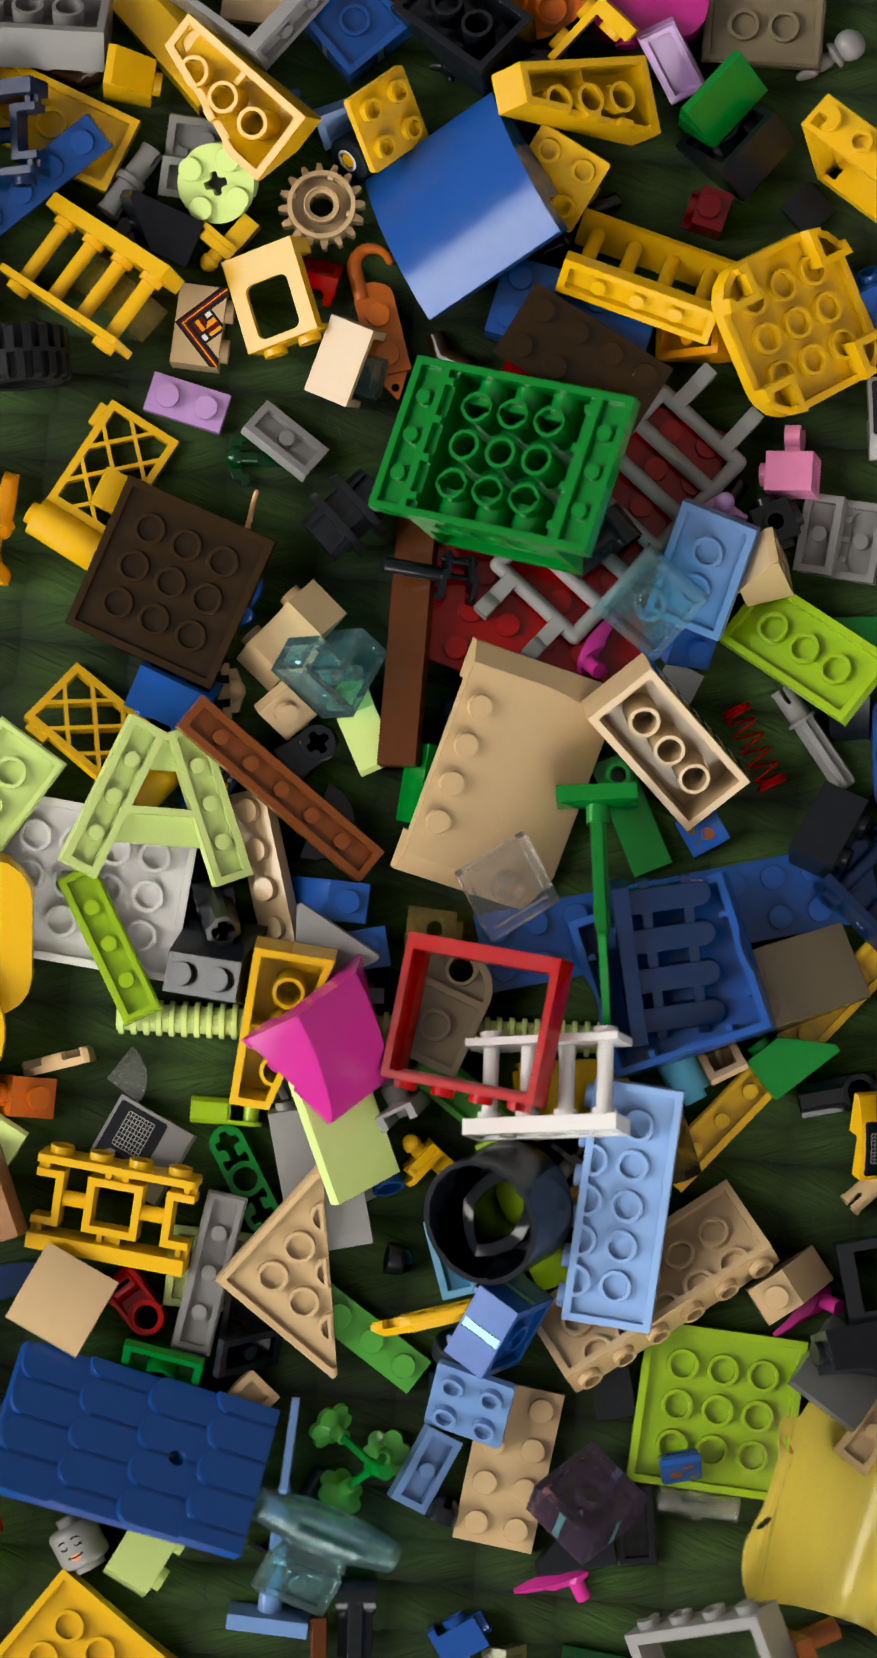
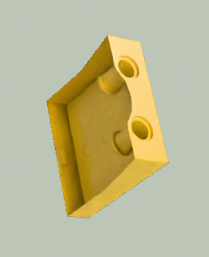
M64 1568L0 1644V1658H178L123 1614L80 1575H77L75 1571H66Z

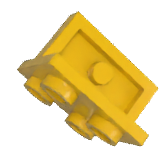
M541 125L529 147L559 193L550 201L567 226L568 230L566 232H571L587 206L593 203L601 190L599 186L610 169L611 164L555 128Z

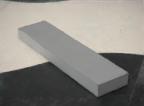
M209 1188L170 1347L210 1356L226 1289L217 1283L215 1278L235 1255L248 1197Z

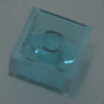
M648 542L598 599L593 610L652 662H655L705 606L710 595Z

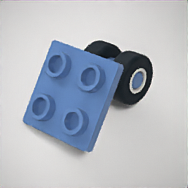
M456 1328L444 1329L436 1335L432 1347V1357L438 1365H429L427 1368L426 1384L431 1393L424 1422L485 1445L500 1448L513 1403L516 1385L494 1376L481 1380L445 1353L444 1350L449 1342L446 1337L448 1333L455 1331Z

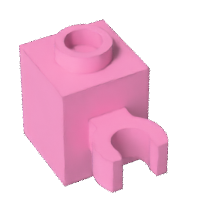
M785 425V450L766 451L765 463H760L759 485L764 487V491L768 495L774 494L776 499L784 496L787 499H819L821 459L814 451H804L806 431L802 430L801 425Z

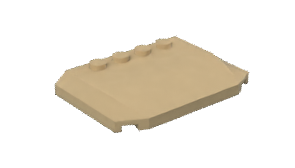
M473 637L459 674L463 678L409 828H403L390 866L412 875L522 909L554 878L579 810H558L556 785L588 784L604 743V737L587 720L581 704L582 700L604 683Z

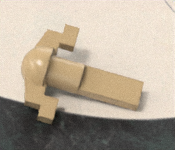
M224 663L221 675H229V683H222L224 686L218 700L230 699L231 707H223V713L232 719V713H240L243 698L246 695V687L242 682L238 669H230V664Z

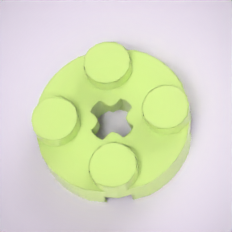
M220 141L210 142L195 148L180 162L178 167L177 186L180 198L184 206L189 210L190 215L200 221L205 220L212 224L233 221L247 212L253 198L256 197L259 181L254 179L227 154ZM213 172H217L219 178L225 177L227 180V185L221 188L222 194H218L215 189L210 188L209 181L212 179Z

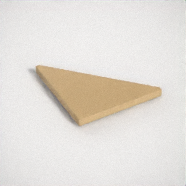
M316 1164L216 1275L215 1281L334 1379L337 1376V1358L325 1192Z

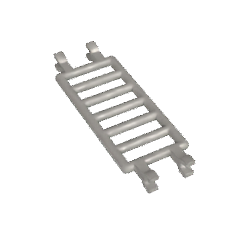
M706 362L677 393L667 384H664L635 429L645 441L700 491L693 500L701 504L719 495L745 468L747 464L746 458L736 448L764 418L752 406L724 437L702 418L689 404L715 379L717 372ZM662 403L670 408L727 462L712 480L647 421ZM624 454L619 471L673 521L656 538L619 504L643 534L637 542L645 550L629 567L618 556L614 557L613 555L602 562L618 578L602 596L583 578L578 581L572 573L550 569L590 607L574 625L509 565L513 560L494 557L490 562V568L501 579L474 605L473 610L485 621L514 590L548 622L521 650L520 654L538 659L559 635L563 636L571 644H578L665 553L681 506L627 455ZM612 496L607 508L618 503Z

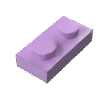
M155 371L143 410L144 412L220 435L232 396Z

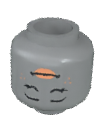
M71 1514L55 1522L58 1530L51 1535L49 1543L62 1569L64 1568L66 1571L75 1570L77 1575H81L106 1561L104 1554L109 1549V1542L99 1522Z

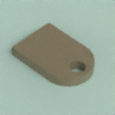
M431 954L410 1059L448 1077L455 1078L469 1049L465 1046V1038L475 1037L490 1005L493 993L492 978L484 963L469 961L473 967L471 978L465 982H457L449 974V967L457 958ZM388 1028V1030H387V1032H386V1034H385V1036H384V1039H383V1042H384V1046H385V1047H386L387 1037H388V1033H389V1028Z

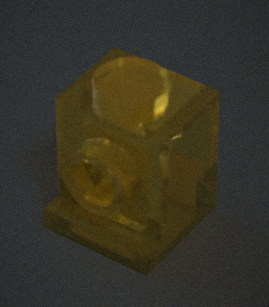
M409 905L404 946H406L409 931L428 934L427 926L433 921L439 922L442 925L443 930L439 937L462 941L464 921L456 920L457 912Z

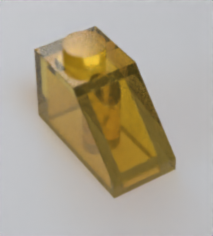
M100 256L74 287L87 297L110 263ZM123 274L99 309L112 320L138 284ZM150 296L124 332L133 340L143 342L168 311Z

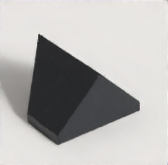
M228 1291L213 1369V1376L217 1379L278 1364L283 1339L281 1335Z

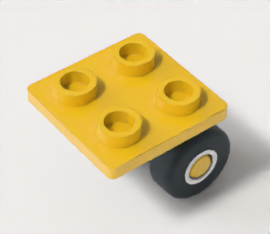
M402 65L393 66L344 100V106L354 132H346L335 139L331 146V155L335 165L338 166V170L343 175L350 173L352 174V180L360 181L371 173H379L428 137V131Z

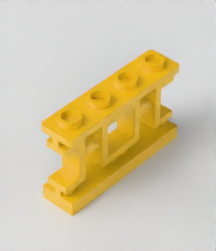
M52 1142L51 1146L48 1145L39 1151L38 1161H40V1165L37 1167L36 1175L56 1178L51 1212L36 1209L30 1214L29 1222H31V1226L26 1231L24 1247L43 1251L49 1242L74 1257L182 1277L190 1267L192 1253L189 1250L193 1239L173 1235L178 1202L194 1205L199 1200L200 1192L198 1191L203 1179L202 1174L193 1173L192 1167L183 1164H170L169 1168L153 1165L154 1161L146 1157L133 1156L129 1160L114 1158V1152L103 1149H92L90 1153L76 1151L75 1145L66 1142ZM71 1167L94 1171L88 1177L86 1193L67 1190ZM149 1182L173 1186L167 1191L165 1208L146 1205ZM100 1187L134 1193L129 1227L95 1220ZM65 1206L84 1209L80 1231L57 1227L63 1222ZM143 1221L162 1224L159 1246L136 1242L141 1237Z

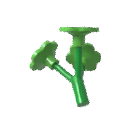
M338 1403L333 1408L327 1407L323 1409L317 1417V1422L309 1429V1436L313 1439V1444L317 1448H323L329 1443L334 1444L337 1442L339 1445L344 1444L364 1463V1470L355 1477L351 1476L350 1472L345 1468H338L336 1471L326 1470L321 1474L320 1482L322 1486L318 1490V1496L323 1503L329 1505L330 1511L336 1516H342L346 1512L350 1514L357 1512L361 1507L359 1497L363 1492L360 1483L371 1475L383 1481L390 1480L392 1476H397L411 1450V1446L403 1442V1435L397 1429H390L386 1433L382 1430L372 1431L368 1436V1444L361 1449L350 1438V1432L346 1430L351 1424L352 1416L348 1413V1407L343 1403Z

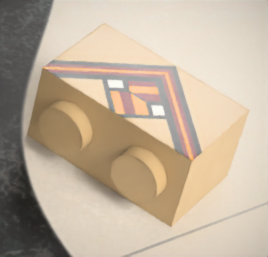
M184 283L179 289L169 360L172 368L219 374L221 363L228 364L231 340H225L224 337L226 324L233 325L235 307L233 301L230 300V293L227 288Z

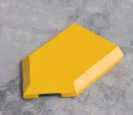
M473 1298L411 1311L388 1320L383 1319L372 1322L373 1324L370 1325L371 1331L385 1337L457 1323L461 1321Z

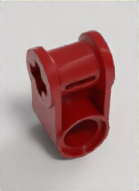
M123 1266L110 1278L119 1282L117 1287L127 1279L130 1281L118 1291L115 1290L108 1303L119 1312L135 1333L148 1336L162 1330L168 1319L165 1305H163L162 1301L151 1289L148 1281L139 1269ZM144 1305L152 1306L158 1313V1321L153 1328L144 1327L138 1320L139 1309Z

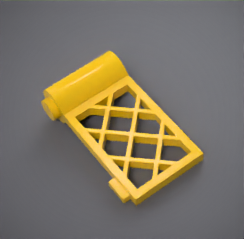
M113 399L108 406L102 402L99 404L88 421L93 426V429L52 491L41 504L35 501L23 518V522L28 524L25 529L27 534L86 571L106 528L104 524L97 521L96 506L89 503L92 497L89 479L102 477L105 469L87 473L84 458L88 452L106 448L111 468L121 473L140 469L142 480L153 485L179 446L178 440ZM114 413L129 421L131 436L112 440L108 439L106 425ZM135 426L145 431V433L136 434ZM103 432L104 441L95 443ZM156 438L167 445L159 458L142 461L138 441ZM134 442L138 462L115 467L110 447ZM81 464L83 474L73 476ZM153 466L146 477L144 468ZM84 481L89 501L70 504L59 496L67 484ZM90 508L92 517L81 509Z
M78 662L24 715L23 719L27 723L24 731L41 745L46 741L50 742L95 781L102 769L101 759H106L110 750L100 751L99 733L120 732L128 714H134L147 722L149 721L136 714L134 709L124 705L125 701ZM78 677L90 687L91 699H68L67 687ZM62 693V700H55ZM113 706L120 712L121 724L98 725L97 707ZM91 707L93 725H70L68 708ZM63 708L64 726H47L38 716L45 709ZM93 733L95 751L79 752L71 745L70 734ZM59 734H65V740ZM90 760H95L96 765H94ZM149 770L132 805L158 807L179 785L176 772Z

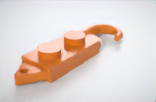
M364 243L357 246L351 252L347 261V275L358 321L387 333L384 341L373 340L367 356L373 381L378 380L396 400H399L407 373L412 372L394 294L390 287L383 283H366L362 269V261L369 254L380 255L387 265H392L393 259L390 252L384 246L377 243ZM394 385L399 387L397 392L392 390Z

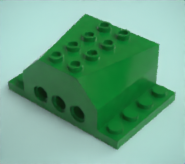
M417 355L367 506L376 512L409 518L440 545L582 576L584 557L591 558L641 403L636 397Z

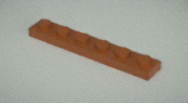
M204 695L197 698L174 726L353 881L360 883L385 852Z

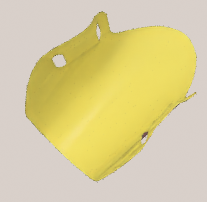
M809 1401L798 1418L793 1419L785 1416L779 1427V1458L763 1507L745 1542L743 1551L742 1577L747 1599L753 1598L757 1602L776 1599L778 1604L797 1606L828 1614L857 1624L877 1636V1461L864 1476L832 1451L848 1430ZM782 1437H787L790 1442L789 1452L784 1445ZM766 1517H771L765 1527L756 1529Z

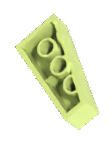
M127 1530L102 1573L143 1598L150 1588L158 1592L170 1572L164 1565L172 1552L180 1556L185 1546Z

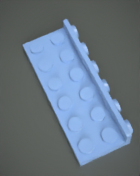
M597 1076L594 1083L588 1082L585 1092L584 1107H590V1113H592V1108L596 1107ZM613 1079V1107L617 1109L618 1114L631 1120L630 1136L579 1138L578 1145L579 1147H584L585 1151L583 1163H576L573 1177V1187H579L577 1203H573V1222L571 1227L574 1229L572 1243H565L562 1255V1266L568 1267L566 1283H559L556 1306L562 1307L561 1319L650 1334L686 1090Z

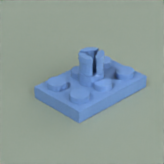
M689 498L684 499L644 612L719 641L726 628L761 527Z

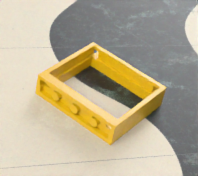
M827 94L801 123L817 179L877 224V129L830 94ZM838 167L842 172L834 180L829 174L834 168Z

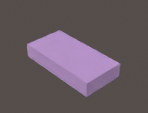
M673 16L637 33V39L671 105L691 97L706 81Z

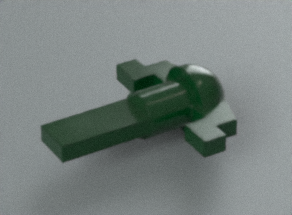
M242 434L241 436H233L225 460L229 466L232 480H241V486H249V474H241L242 466H282L264 451L242 450V443L250 442Z

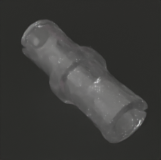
M660 1485L656 1499V1511L691 1515L692 1520L700 1521L702 1517L736 1523L740 1512V1497H728L709 1494L703 1491H689Z

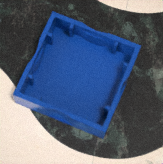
M720 871L699 878L708 884L711 895L705 904L694 906L695 919L705 918L710 920L716 931L713 941L706 945H700L699 952L700 958H712L720 967L719 979L712 984L704 985L705 997H717L723 1002L725 1016L721 1021L709 1024V1032L699 1033L698 1026L667 1030L668 1038L662 1039L657 1038L656 1032L647 1033L648 1045L614 1047L613 1068L616 1078L626 1079L778 1029L728 874ZM610 908L611 925L607 941L609 948L611 1025L617 1026L619 1032L628 1036L612 908ZM683 908L652 912L654 925L684 921ZM594 914L568 922V926L584 977L596 998L599 1024L602 1025L598 935L594 925ZM641 914L632 915L633 928L643 927ZM688 947L657 952L659 964L689 960ZM646 953L638 954V967L648 966ZM693 987L662 991L664 1003L694 999ZM642 994L643 1006L653 1005L652 994Z

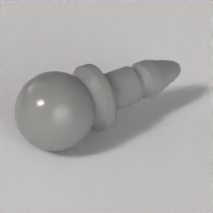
M854 29L841 31L836 36L834 43L828 42L825 44L828 52L822 54L821 71L800 70L796 75V80L812 79L818 76L819 72H824L832 67L833 63H837L839 68L844 65V61L859 59L866 47L863 35Z

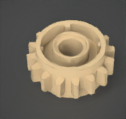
M317 163L316 170L311 172L304 166L301 168L302 176L296 179L292 176L288 178V183L291 186L290 191L281 190L280 197L287 204L278 207L279 215L289 216V218L282 222V227L284 230L293 229L292 236L307 237L310 249L314 245H319L322 252L327 253L328 245L335 244L341 249L343 248V238L347 236L350 239H355L356 233L353 226H363L364 218L358 215L357 212L366 209L365 201L355 200L362 193V188L360 185L351 187L352 174L347 173L343 177L340 176L337 165H333L330 171L323 170L321 163ZM320 199L328 200L333 205L331 213L324 217L316 216L311 211L313 203Z

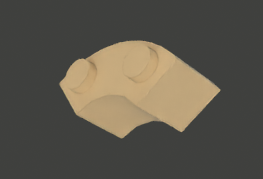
M314 579L302 589L298 585L291 588L280 600L283 607L263 628L256 625L241 640L245 647L236 659L268 691L272 690L304 661V657L316 645L321 643L347 614Z

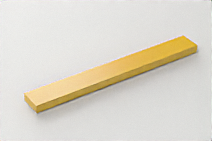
M865 941L854 952V955L871 995L877 989V951ZM867 999L777 1033L774 1037L825 1043ZM750 1069L738 1073L679 1135L672 1185L681 1193L772 1099Z

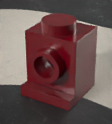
M703 185L701 192L693 190L680 229L718 241L734 194L707 185Z

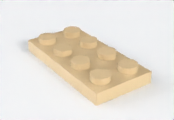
M514 1383L516 1391L500 1448H494L472 1440L458 1505V1519L453 1528L452 1537L531 1554L565 1394Z

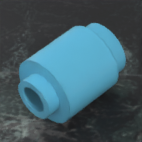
M696 1056L657 1068L666 1087L686 1090L685 1106L707 1096L704 1088L709 1086L710 1083Z

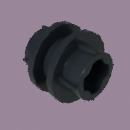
M361 468L346 481L334 472L328 479L336 490L325 500L314 491L307 497L315 509L300 523L334 561L349 548L361 557L366 552V549L359 539L370 529L382 538L387 533V530L380 520L387 514L373 511L367 506L375 482Z

